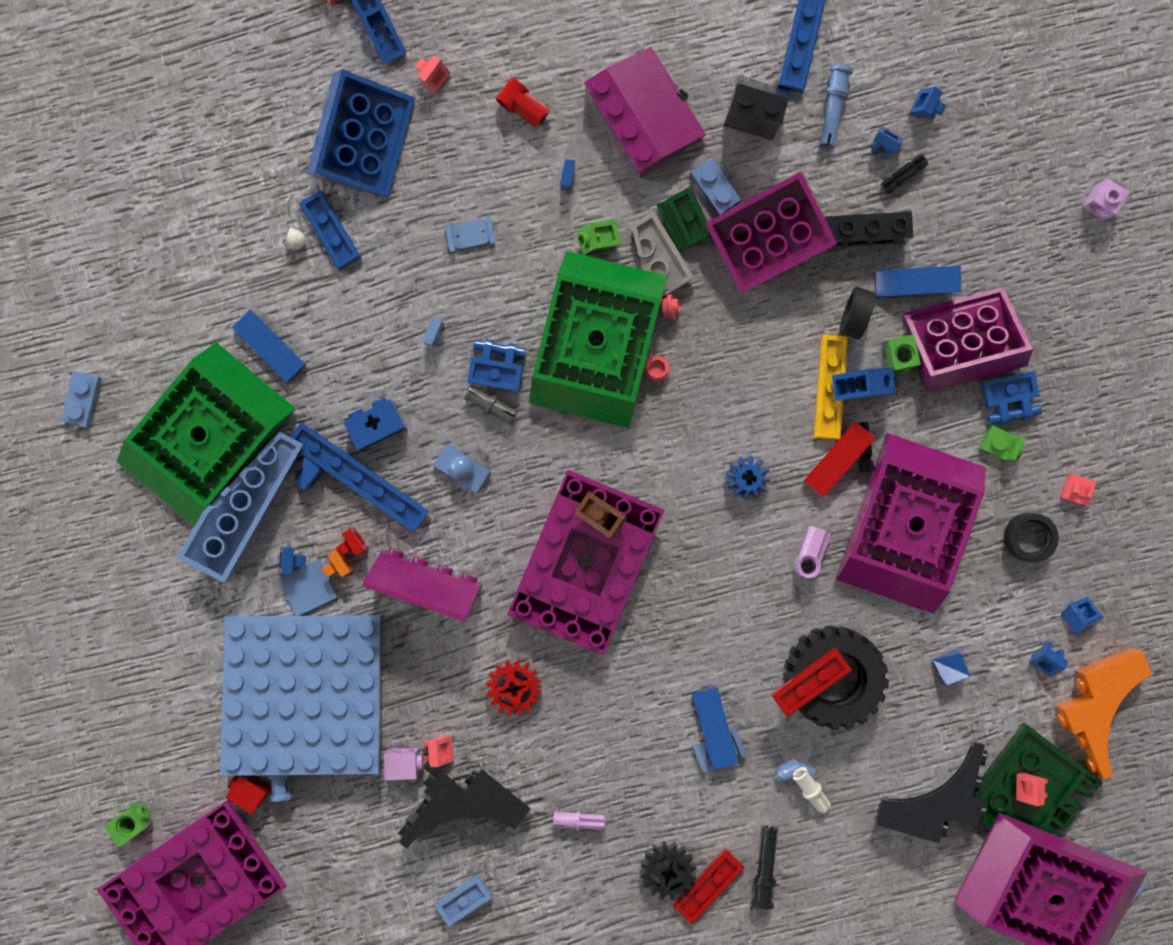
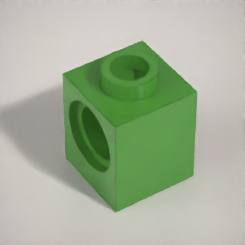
M914 334L883 342L888 368L897 371L898 375L914 372L913 367L921 365ZM899 349L907 353L905 363L900 362L897 358Z
M136 802L105 825L104 828L120 848L153 823L148 809L140 805L139 802ZM127 818L134 821L135 828L128 825Z

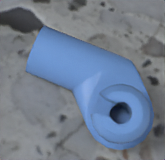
M790 760L778 768L776 779L780 783L785 784L793 779V773L801 767L807 768L813 778L815 768L798 760Z

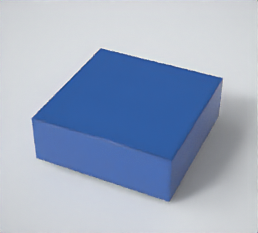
M566 159L564 161L560 180L561 190L569 192L571 190L575 160Z

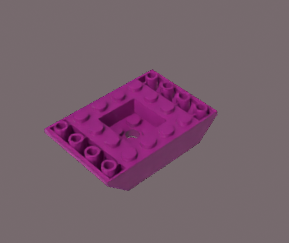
M886 433L835 580L934 614L951 590L985 493L986 467ZM914 517H919L922 520V528L917 532H913L909 526L910 520Z
M567 470L507 615L604 656L665 510L571 470ZM588 491L628 517L613 540L574 514ZM584 553L590 554L593 557L592 566L589 568L581 567L578 563L580 555Z
M226 800L126 867L99 887L97 891L134 945H203L285 889L287 884L230 801ZM196 874L202 875L205 878V885L197 886L193 882V876Z
M998 813L954 901L983 926L1030 945H1108L1147 873L1145 870ZM1054 895L1063 896L1062 900L1058 903L1052 904L1049 902L1050 898Z

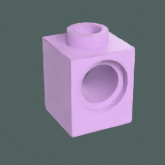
M1106 179L1095 185L1082 207L1104 221L1117 214L1130 192L1110 179Z
M419 747L387 749L384 753L385 780L417 779L420 771H423L424 759L423 755H419Z

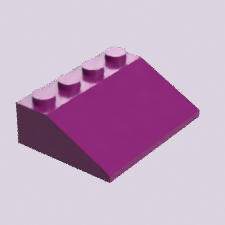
M652 46L605 68L584 82L588 95L640 178L706 136L686 101H682L677 96V92L681 93Z
M802 170L705 223L741 294L837 244Z
M1004 287L903 313L908 335L914 334L921 363V365L917 366L927 393L1026 367L1029 364L1033 347Z
M394 548L380 552L364 579L362 587L464 622L472 614L482 583L477 582V577L463 573L461 577L453 574L452 568L438 565V568L429 566V561L414 556L413 560L403 557L404 552Z

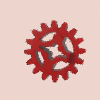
M518 658L515 664H511L510 660L506 659L505 667L498 663L496 665L498 672L490 671L489 676L493 681H486L485 686L491 688V690L487 691L486 697L493 696L494 699L490 705L498 704L499 713L507 709L508 716H511L513 711L517 710L518 715L521 716L523 708L530 712L532 710L530 703L537 704L539 702L535 694H541L542 689L536 687V685L540 684L542 680L541 678H534L537 669L528 670L529 662L521 666L520 659ZM516 671L522 672L527 677L522 678L518 676ZM505 673V682L497 686L499 677ZM511 682H514L516 686L520 685L517 693H514L513 689H508ZM531 689L529 697L523 701L522 694L524 691ZM501 697L510 699L512 704L505 702Z

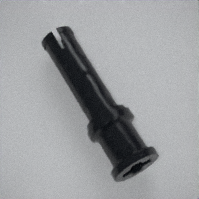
M762 826L758 874L753 879V883L756 885L751 905L759 909H774L775 904L772 902L773 887L776 886L777 881L773 874L779 828L770 826V829L768 826Z

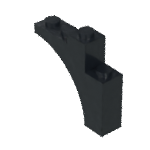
M971 740L967 755L959 769L938 788L911 798L892 799L881 797L875 821L876 825L936 843H940L941 837L945 838L947 835L949 822L945 821V817L978 826L979 820H984L987 805L983 804L984 800L981 797L974 796V791L979 792L982 776H978L980 765L985 766L988 751L984 750L985 745Z
M481 768L478 772L473 770L464 781L467 784L465 788L461 787L443 771L439 770L437 774L432 771L423 783L426 786L424 793L431 798L429 801L424 799L415 810V813L418 815L413 822L410 823L407 820L399 830L398 834L401 837L398 843L407 849L415 839L431 827L458 817L476 816L500 821L515 830L531 808Z

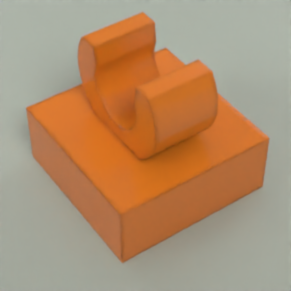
M337 550L327 555L331 563L322 568L326 577L332 576L336 572L341 577H344L355 570L345 555L341 556Z

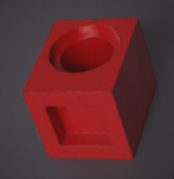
M235 775L227 786L230 791L225 798L252 815L271 790V786L255 775Z

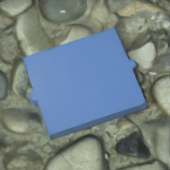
M321 559L294 570L292 574H286L278 578L286 594L285 599L289 600L296 616L338 597L330 581L332 577H326L322 571L324 566Z

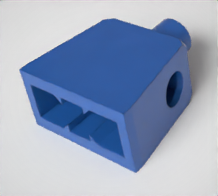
M892 368L865 369L832 375L835 401L895 394V388L898 383ZM855 381H862L863 389H855Z

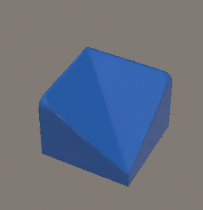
M304 458L303 467L296 475L295 480L303 490L312 489L324 473V469L308 458Z
M1088 597L1069 604L1061 613L1063 619L1076 635L1095 627L1104 618Z
M957 650L932 659L941 684L945 686L971 677L962 654Z

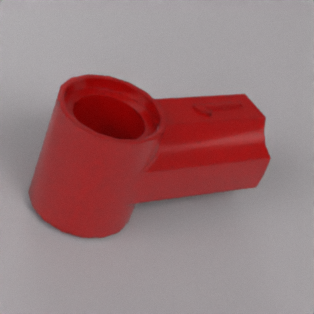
M513 77L509 79L495 98L504 109L510 113L515 112L536 129L541 126L550 112L549 108L530 95L528 89Z

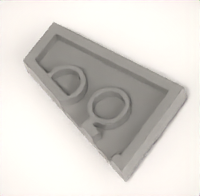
M654 211L632 224L642 270L668 276L662 298L694 279L693 274Z

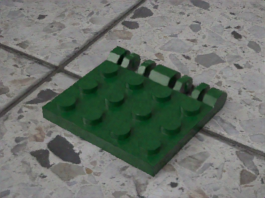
M1023 722L982 776L979 792L974 791V796L981 797L984 800L983 804L987 805L983 822L989 827H992L998 813L1062 837L1063 835L1049 826V823L1054 821L1067 831L1077 816L1063 806L1067 801L1081 812L1084 808L1082 803L1070 797L1075 789H1078L1082 795L1091 799L1094 794L1080 784L1083 780L1096 791L1103 782ZM1026 773L1047 779L1045 784V793H1047L1045 805L1035 806L1016 800L1017 774Z

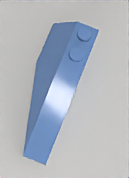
M279 432L256 458L241 471L239 476L220 493L218 498L203 511L177 558L223 583L229 582L281 490L303 444Z

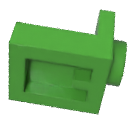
M616 220L588 223L578 230V244L582 248L583 255L622 245Z
M990 425L979 449L1005 462H1015L1016 459L1022 456L1025 450V445H1023L1025 438L1012 435Z

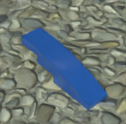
M351 0L383 64L407 53L381 0Z

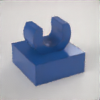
M935 86L921 89L910 110V114L916 118L925 116L935 117L936 113L941 116L946 108V105L939 101L943 91Z
M880 126L875 134L874 141L876 142L873 144L871 152L874 154L878 147H884L886 153L883 156V160H887L891 152L897 153L902 145L903 138Z
M280 546L278 572L281 574H292L293 566H306V556L294 555V548L291 546Z
M1052 642L1046 643L1041 647V650L1032 654L1029 661L1030 664L1049 677L1065 670L1069 662L1063 658L1064 650L1060 649L1056 652L1051 650Z

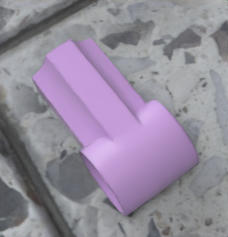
M808 526L799 555L793 563L794 571L798 576L813 578L819 574L821 569L820 563L831 533ZM805 559H809L813 565L811 572L807 574L801 569V563Z

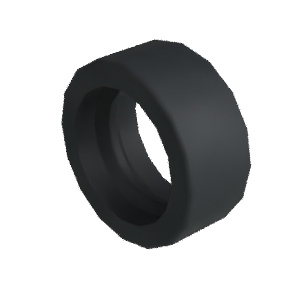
M857 286L852 290L840 323L839 333L841 335L857 340L862 338L874 309L875 292Z
M1019 514L1011 519L1005 528L1004 542L1006 548L1012 556L1019 560L1035 563L1044 561L1053 555L1058 546L1059 534L1057 527L1051 519L1042 514ZM1028 522H1035L1041 525L1046 535L1043 547L1033 553L1025 552L1017 543L1019 528Z

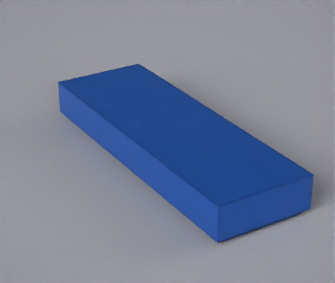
M321 190L299 202L300 207L339 271L362 258Z
M249 309L232 326L287 383L306 366L253 310Z
M713 687L692 693L713 770L739 764L718 688Z

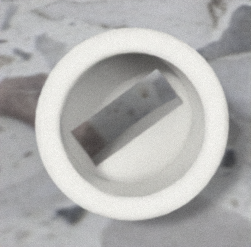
M290 228L285 248L299 250L305 244V237L299 230Z

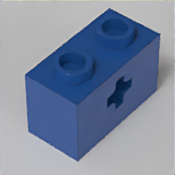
M384 397L371 404L373 408L365 412L359 409L348 415L349 420L343 423L357 451L369 448L407 429L394 400H386ZM372 417L380 419V422L377 423V429L369 426L372 423Z

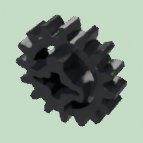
M662 841V848L660 849L654 844L652 846V854L647 851L645 852V857L648 861H641L640 863L641 867L645 869L640 872L641 878L646 879L643 882L644 887H651L650 892L652 896L659 892L661 900H664L666 895H670L673 901L676 893L684 897L683 889H692L689 880L696 881V875L693 873V871L697 870L696 864L690 863L693 860V855L691 853L685 855V846L678 850L674 841L671 847H667L666 842ZM677 857L683 861L685 868L678 865ZM671 864L673 871H669L665 879L664 871H667ZM651 873H653L654 876L659 877L660 884H658L653 879Z

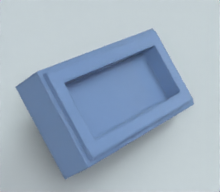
M446 443L433 466L476 493L491 472L448 443Z

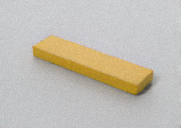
M821 335L813 438L839 440L841 438L844 400H834L832 375L846 373L849 337Z

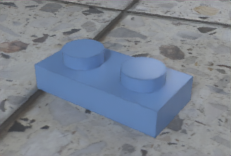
M712 157L690 172V175L718 215L726 212L741 201V198Z
M77 371L72 372L61 417L62 422L90 428L101 377Z
M477 874L436 901L434 906L449 927L490 900L493 895L480 875Z

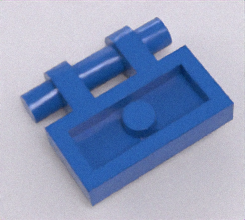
M485 339V341L475 340L473 350L483 351L482 358L471 357L467 383L519 392L523 365L513 364L514 357L525 358L526 348L516 347L514 343H508V345L493 343V340ZM491 354L506 355L505 362L490 360Z
M1035 371L981 382L985 406H996L997 413L987 416L989 425L998 423L999 425H1006L1010 421L1018 419L1026 421L1032 419L1033 416L1042 414L1041 406H1031L1030 398L1040 397ZM1019 401V409L1008 411L1007 403Z

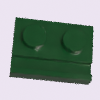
M688 187L662 203L656 204L679 252L711 236L705 224L708 221L692 187Z

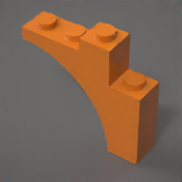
M1129 648L1075 670L1078 677L1075 680L1076 685L1083 695L1056 705L1059 713L1056 715L1059 725L1062 729L1075 735L1078 745L1086 753L1085 763L1088 770L1102 779L1113 776L1108 756V736L1114 714L1124 697L1137 684L1152 676L1144 652L1135 648Z

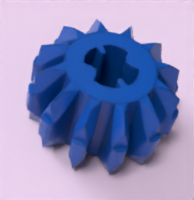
M753 456L747 457L746 464L742 457L737 458L740 467L731 463L729 467L735 473H726L727 478H734V481L729 482L727 487L737 486L733 492L735 496H738L743 490L742 497L744 500H748L749 492H751L753 498H758L759 495L756 489L758 488L760 491L766 492V487L761 485V483H768L771 480L768 477L762 476V474L769 472V468L759 469L763 463L761 459H758L753 465ZM747 470L750 471L751 476H754V480L749 481V485H746V480H742V474H747Z

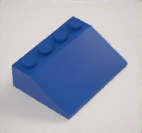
M344 69L333 73L306 174L330 183L388 198L415 97Z

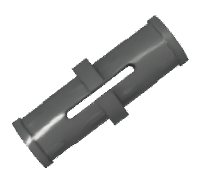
M473 385L469 388L470 392L466 393L464 400L480 407L487 415L492 414L509 425L512 423V418H515L517 414L516 409L498 401V397L495 395L491 397Z

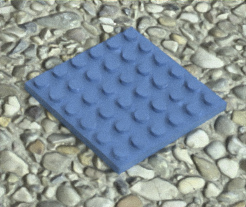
M382 615L225 617L220 776L380 774Z

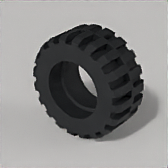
M830 625L825 626L824 629L815 628L810 630L811 634L808 636L802 635L798 639L800 641L796 647L792 646L789 650L791 653L790 658L786 659L784 664L786 668V673L783 674L784 682L786 683L833 648L854 660L858 667V680L854 689L846 697L830 701L818 695L798 710L804 717L813 721L816 725L820 727L828 726L832 730H838L842 726L845 729L854 728V723L856 722L862 725L868 721L866 718L868 714L875 715L879 709L876 708V705L879 701L884 703L886 698L883 690L888 688L889 680L885 678L888 668L887 664L882 661L883 655L869 639L849 628Z

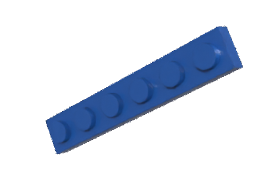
M300 422L291 435V438L303 444L300 451L302 455L411 531L416 532L430 512V510L304 422Z

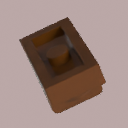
M589 491L574 513L612 540L628 518Z

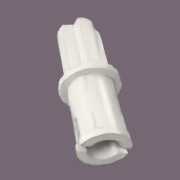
M801 767L793 773V779L802 789L803 797L810 800L817 812L826 813L831 808V804L821 791V785L814 781L807 768Z

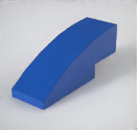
M961 266L876 271V298L957 295L961 293Z

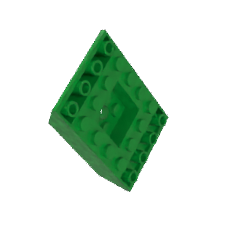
M566 251L557 275L536 359L529 403L630 428L668 276ZM594 331H600L604 335V342L600 346H593L589 342V336Z
M215 342L188 363L122 444L116 462L195 527L203 511L256 458L297 408L219 343ZM198 427H202L206 431V438L202 442H198L194 438V431Z

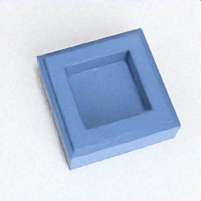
M434 317L431 319L423 342L432 347L436 346L444 327L443 321Z

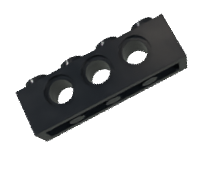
M912 212L825 216L837 241V244L832 247L903 244L913 239Z

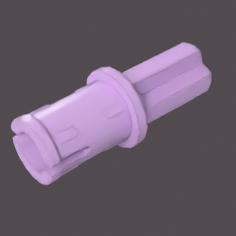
M580 810L577 813L554 811L553 828L576 829L577 832L580 829L603 830L605 828V816L581 814Z

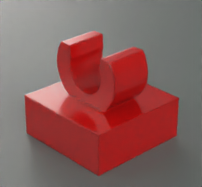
M355 527L342 533L346 541L336 547L341 556L351 550L357 556L369 549Z

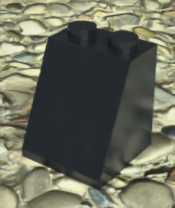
M738 75L723 126L773 140L785 115L789 101L788 90Z

